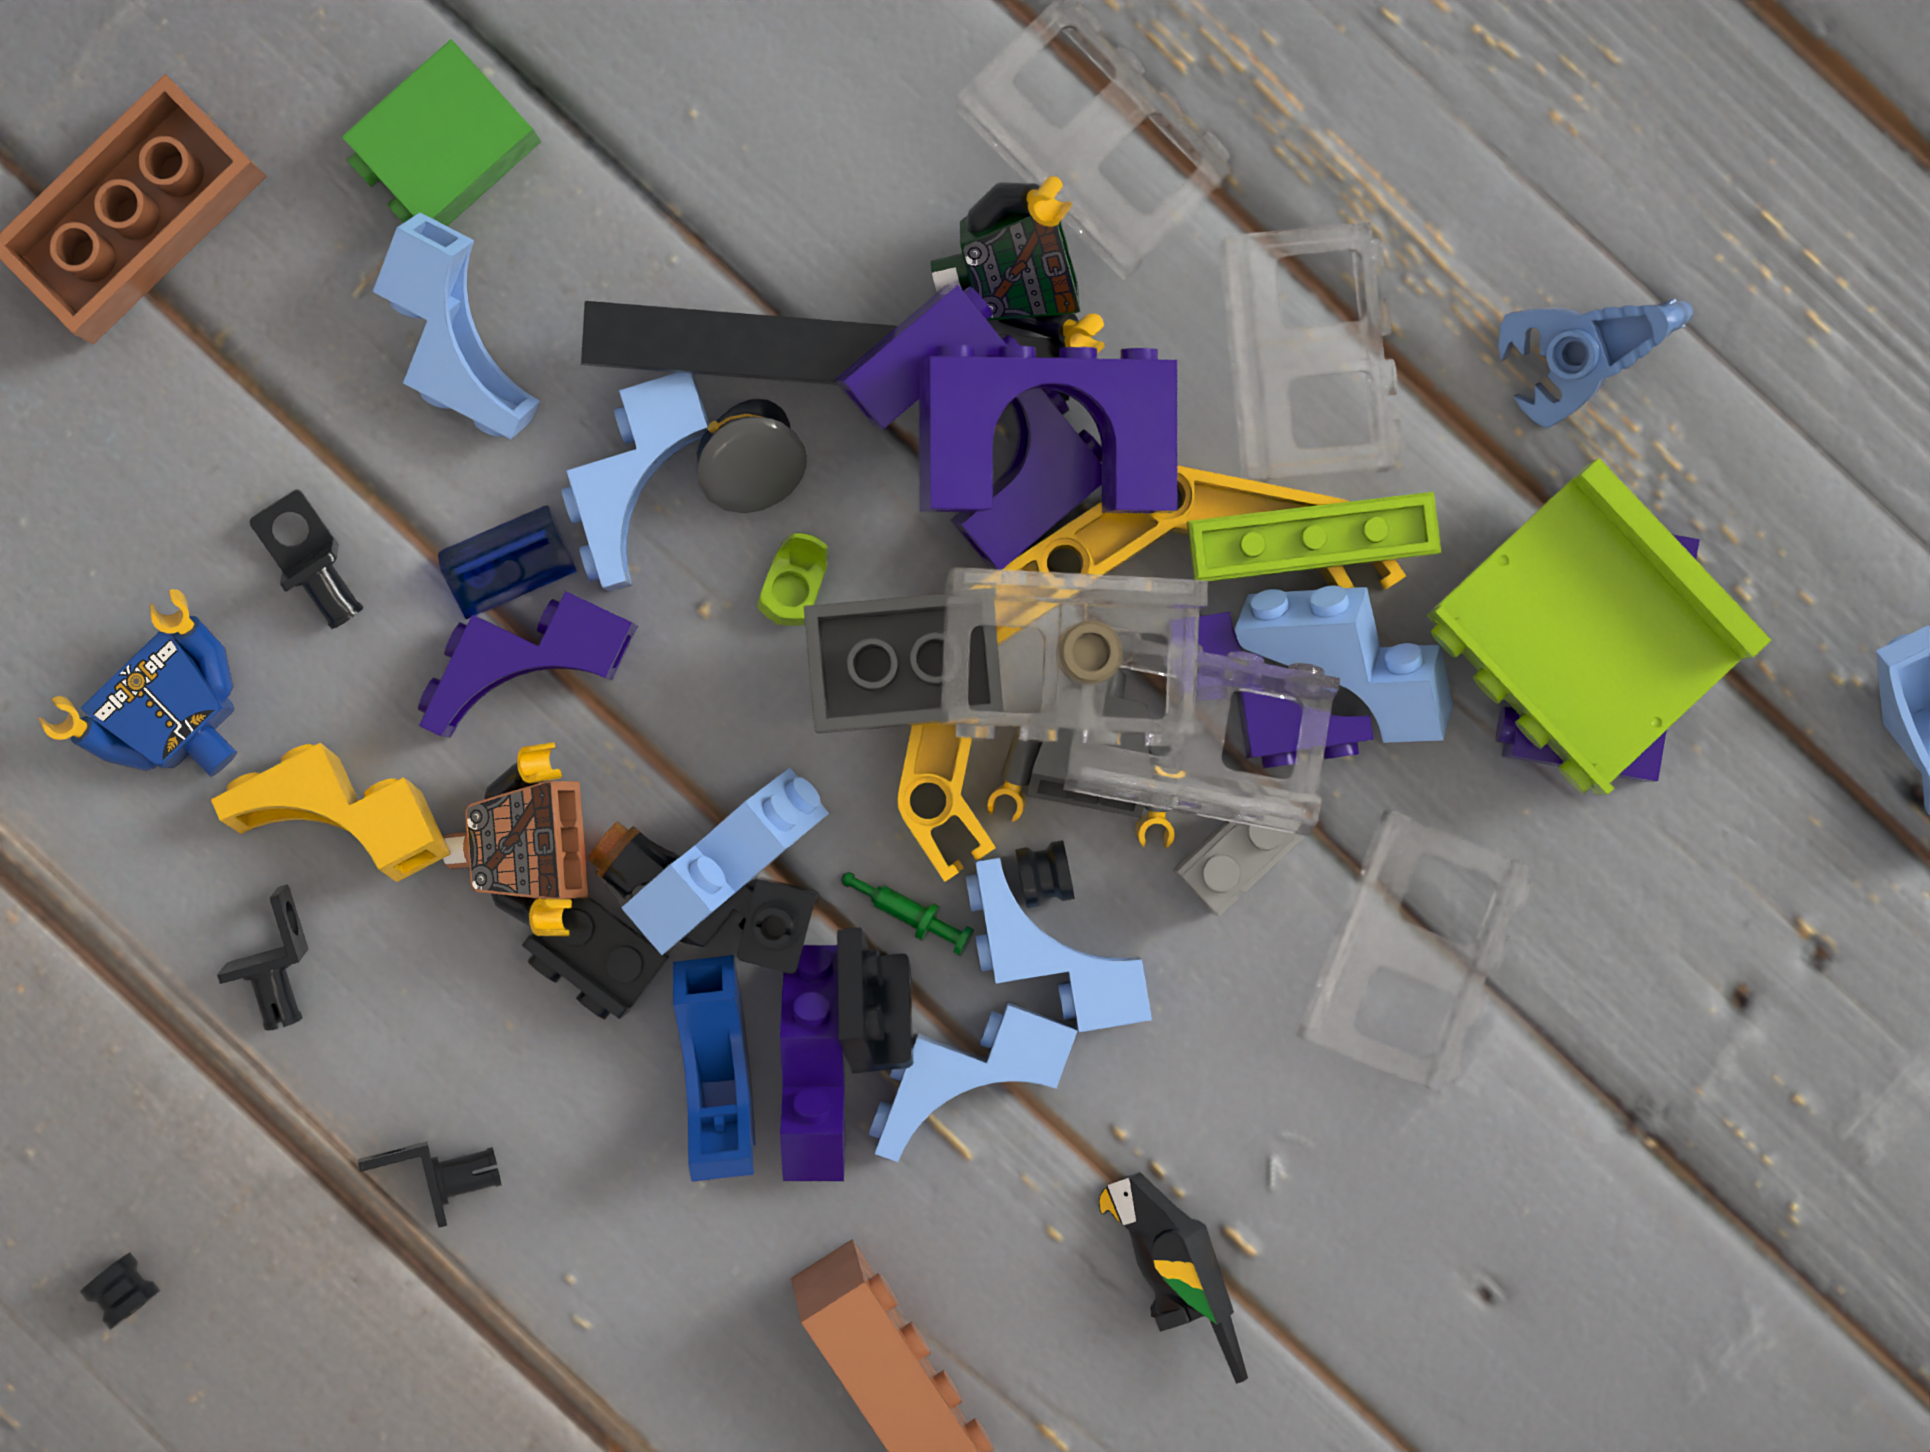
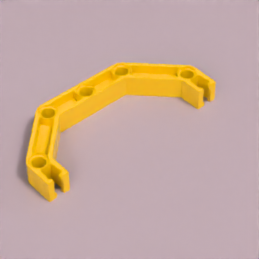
M1177 465V488L1182 495V505L1178 511L1173 513H1102V502H1100L1015 558L1001 571L997 570L967 591L993 589L997 643L999 646L1167 534L1175 533L1188 536V521L1350 501ZM1058 549L1074 551L1081 561L1080 574L1069 581H1061L1054 578L1047 567L1048 556ZM1396 560L1372 562V565L1383 577L1378 581L1383 590L1390 588L1406 577ZM1343 566L1318 569L1329 586L1355 588ZM976 720L912 725L898 791V809L903 820L944 882L958 874L964 867L959 859L948 866L931 835L934 827L944 824L953 815L958 816L980 844L971 851L976 861L996 848L961 796ZM924 783L938 785L946 796L944 811L932 819L918 816L911 806L913 791Z

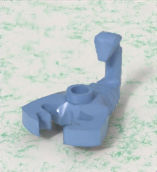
M1675 298L1659 305L1605 307L1602 310L1596 309L1585 314L1566 308H1535L1505 314L1499 333L1498 349L1500 361L1507 359L1513 344L1523 356L1530 354L1531 330L1536 328L1540 333V355L1546 357L1550 368V373L1547 376L1562 393V398L1558 400L1540 382L1535 384V400L1521 394L1514 395L1515 400L1535 423L1547 429L1586 404L1601 388L1605 378L1620 373L1622 369L1629 368L1637 359L1647 355L1654 346H1658L1673 331L1686 327L1685 324L1692 319L1693 308L1688 302L1676 301Z

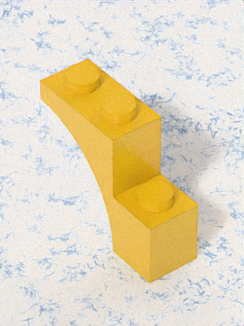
M321 743L316 745L305 744L291 749L281 757V763L262 773H248L234 779L227 785L226 792L211 799L219 820L240 834L270 823L291 820L316 821L343 829L353 834L371 855L378 870L395 882H399L451 854L420 789L405 777L399 780L390 778L370 786L364 792V798L359 800L340 758Z

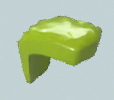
M801 532L791 534L782 541L772 560L756 605L766 618L772 620L777 625L802 626L805 624L804 606L814 605L829 561V549L824 541L814 535Z

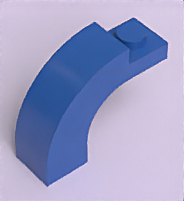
M734 955L673 962V1006L685 1071L688 1110V1166L691 1180L694 1182L754 1175L753 1146L756 1145L752 1082L744 1012Z

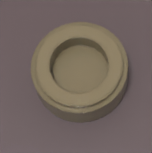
M1096 620L1078 622L1067 628L1058 640L1056 646L1058 666L1062 673L1075 683L1093 685L1109 679L1120 666L1122 660L1121 641L1117 633L1103 622Z

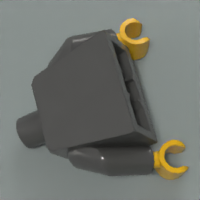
M1117 669L1109 679L1097 684L1088 685L1087 691L1073 688L1063 689L1057 704L1042 705L1015 732L1001 772V777L1005 780L1004 785L998 787L988 799L987 808L991 815L995 810L997 797L1007 794L1012 796L1017 803V811L1013 815L1012 822L1019 819L1026 808L1025 794L1021 789L1022 786H1028V797L1140 818L1136 823L1135 834L1142 847H1145V832L1147 828L1157 823L1162 824L1165 828L1163 846L1168 848L1173 843L1175 832L1171 823L1166 818V811H1170L1173 807L1176 761L1160 727L1149 722L1148 705L1141 701L1123 698L1126 674L1123 671ZM1144 808L1147 809L1148 813L1142 816Z

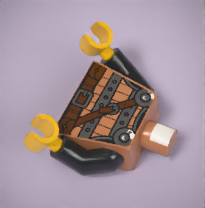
M554 742L523 746L519 750L517 762L487 787L484 800L467 806L465 811L467 831L445 835L444 840L451 854L443 858V860L450 869L469 868L470 882L475 892L491 893L497 908L530 926L535 935L569 936L570 929H565L562 923L564 908H571L572 900L570 899L589 897L580 781H547L561 779L562 777L561 769H552L550 765V752L552 749H556Z

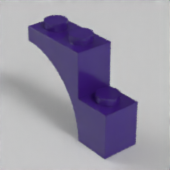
M565 591L560 602L551 599L545 608L537 627V632L544 635L540 645L472 615L467 625L461 622L458 623L448 640L444 655L450 657L451 660L441 680L433 677L422 694L418 710L425 714L419 726L439 736L451 738L466 713L487 693L506 681L535 671L572 669L593 673L613 680L638 626Z
M1230 612L1172 620L1165 624L1176 696L1190 694L1192 705L1228 700L1226 688L1236 687L1246 759L1261 757L1263 769L1299 763L1298 751L1322 748L1323 759L1360 754L1358 742L1374 740L1370 715L1353 717L1317 712L1289 700L1271 687L1246 658L1237 640Z
M803 945L796 972L792 974L783 972L780 1022L783 1086L780 1124L783 1181H844L846 1146L845 1054L839 1042L837 945Z

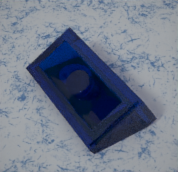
M547 505L447 547L438 553L440 571L465 619L577 572L550 507Z

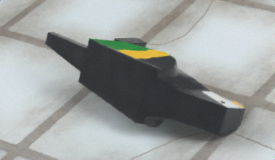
M1141 1172L1108 1184L1100 1194V1212L1104 1215L1110 1211L1115 1219L1129 1230L1137 1264L1144 1278L1155 1292V1300L1150 1310L1151 1317L1155 1318L1159 1331L1184 1325L1205 1316L1210 1320L1236 1384L1244 1382L1248 1379V1375L1231 1319L1234 1310L1206 1225L1199 1220L1191 1219L1176 1207Z

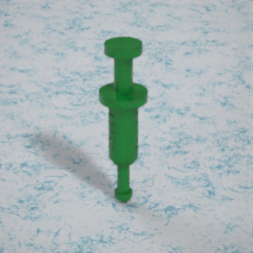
M851 872L844 873L841 878V882L845 887L849 888L850 886L871 897V902L874 903L873 907L884 911V913L897 918L901 922L904 921L905 924L916 929L915 938L921 941L926 938L930 931L954 944L953 953L961 956L973 936L974 929L966 926L962 932L939 920L937 916L940 906L932 903L929 908L923 905L920 906L919 903L914 902L910 898L907 899L906 896L900 895V893L885 885L883 887L878 886L876 889L857 879L855 874Z

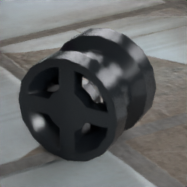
M1063 840L1050 842L1045 850L1035 852L1028 847L1015 849L1026 908L1037 907L1043 899L1057 897L1062 901L1075 899Z
M131 1252L120 1258L80 1290V1293L87 1301L96 1302L104 1311L103 1322L110 1330L135 1313L161 1291L154 1281L144 1280L137 1271L138 1261Z

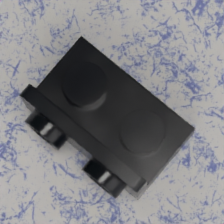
M591 897L570 899L572 900L571 908H564L562 913L563 926L565 929H570L569 936H537L534 933L529 935L522 944L525 949L532 953L527 962L549 980L557 983L561 977H564L580 989L581 992L576 999L598 1017L606 1020L609 1014L612 1013L621 1019L627 1015L669 959V956L665 953L661 955L651 942Z
M861 927L837 930L839 1042L852 1073L911 1067L914 1061L911 964L906 954L880 956L878 949L870 950Z

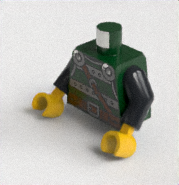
M1051 176L1042 185L1011 182L995 184L969 210L968 215L960 221V246L962 253L931 260V271L936 291H940L946 285L958 284L963 291L970 286L984 299L993 312V315L987 321L997 320L999 323L1031 331L1063 342L1066 347L1097 348L1098 354L1105 348V343L1094 340L1091 336L1096 335L1104 327L1103 319L1096 313H1089L1078 321L1077 316L1074 314L1080 312L1079 286L1061 221L1073 205L1070 201L1060 202L1055 199V196L1063 187L1062 181L1056 176Z

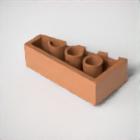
M853 1239L791 1278L802 1325L888 1452H992L995 1450L980 1422L976 1418L967 1422L957 1406L963 1400L953 1381L944 1370L938 1374L926 1357L931 1352L923 1336L912 1321L908 1324L904 1322L896 1309V1306L899 1304L891 1288L880 1273L874 1274Z

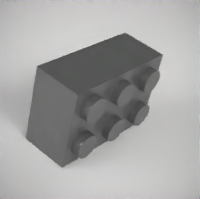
M993 589L804 606L814 730L816 733L967 721L1004 716Z

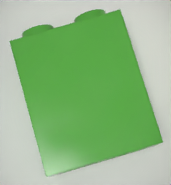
M452 39L444 44L342 136L355 151L347 159L348 163L371 188L380 180L396 197L387 206L403 223L421 212L446 226H449L541 143L533 128Z

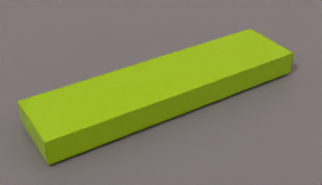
M1434 491L1187 522L1194 584L1442 553Z

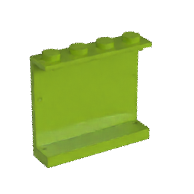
M1600 458L1585 465L1426 615L1435 625L1430 631L1435 641L1453 658H1457L1462 653L1478 670L1472 678L1480 689L1498 704L1505 699L1521 716L1515 722L1519 730L1539 749L1548 744L1564 761L1558 767L1563 777L1583 794L1590 789L1595 795H1608L1615 788L1610 783L1740 660L1755 657L1772 641Z

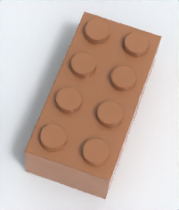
M164 74L0 233V260L72 334L94 345L267 176L174 81Z

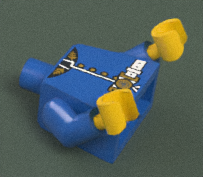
M177 589L169 590L170 599L179 610L172 615H164L156 609L154 604L150 603L151 621L159 632L81 707L88 716L80 718L71 701L66 697L56 696L52 698V701L58 708L68 712L66 720L60 724H50L42 717H38V720L49 737L56 740L70 738L72 743L109 763L148 771L157 766L161 768H175L189 755L210 777H213L223 770L237 755V751L215 730L234 711V706L228 698L233 689L227 653L225 647L197 616H189L187 600L184 594Z

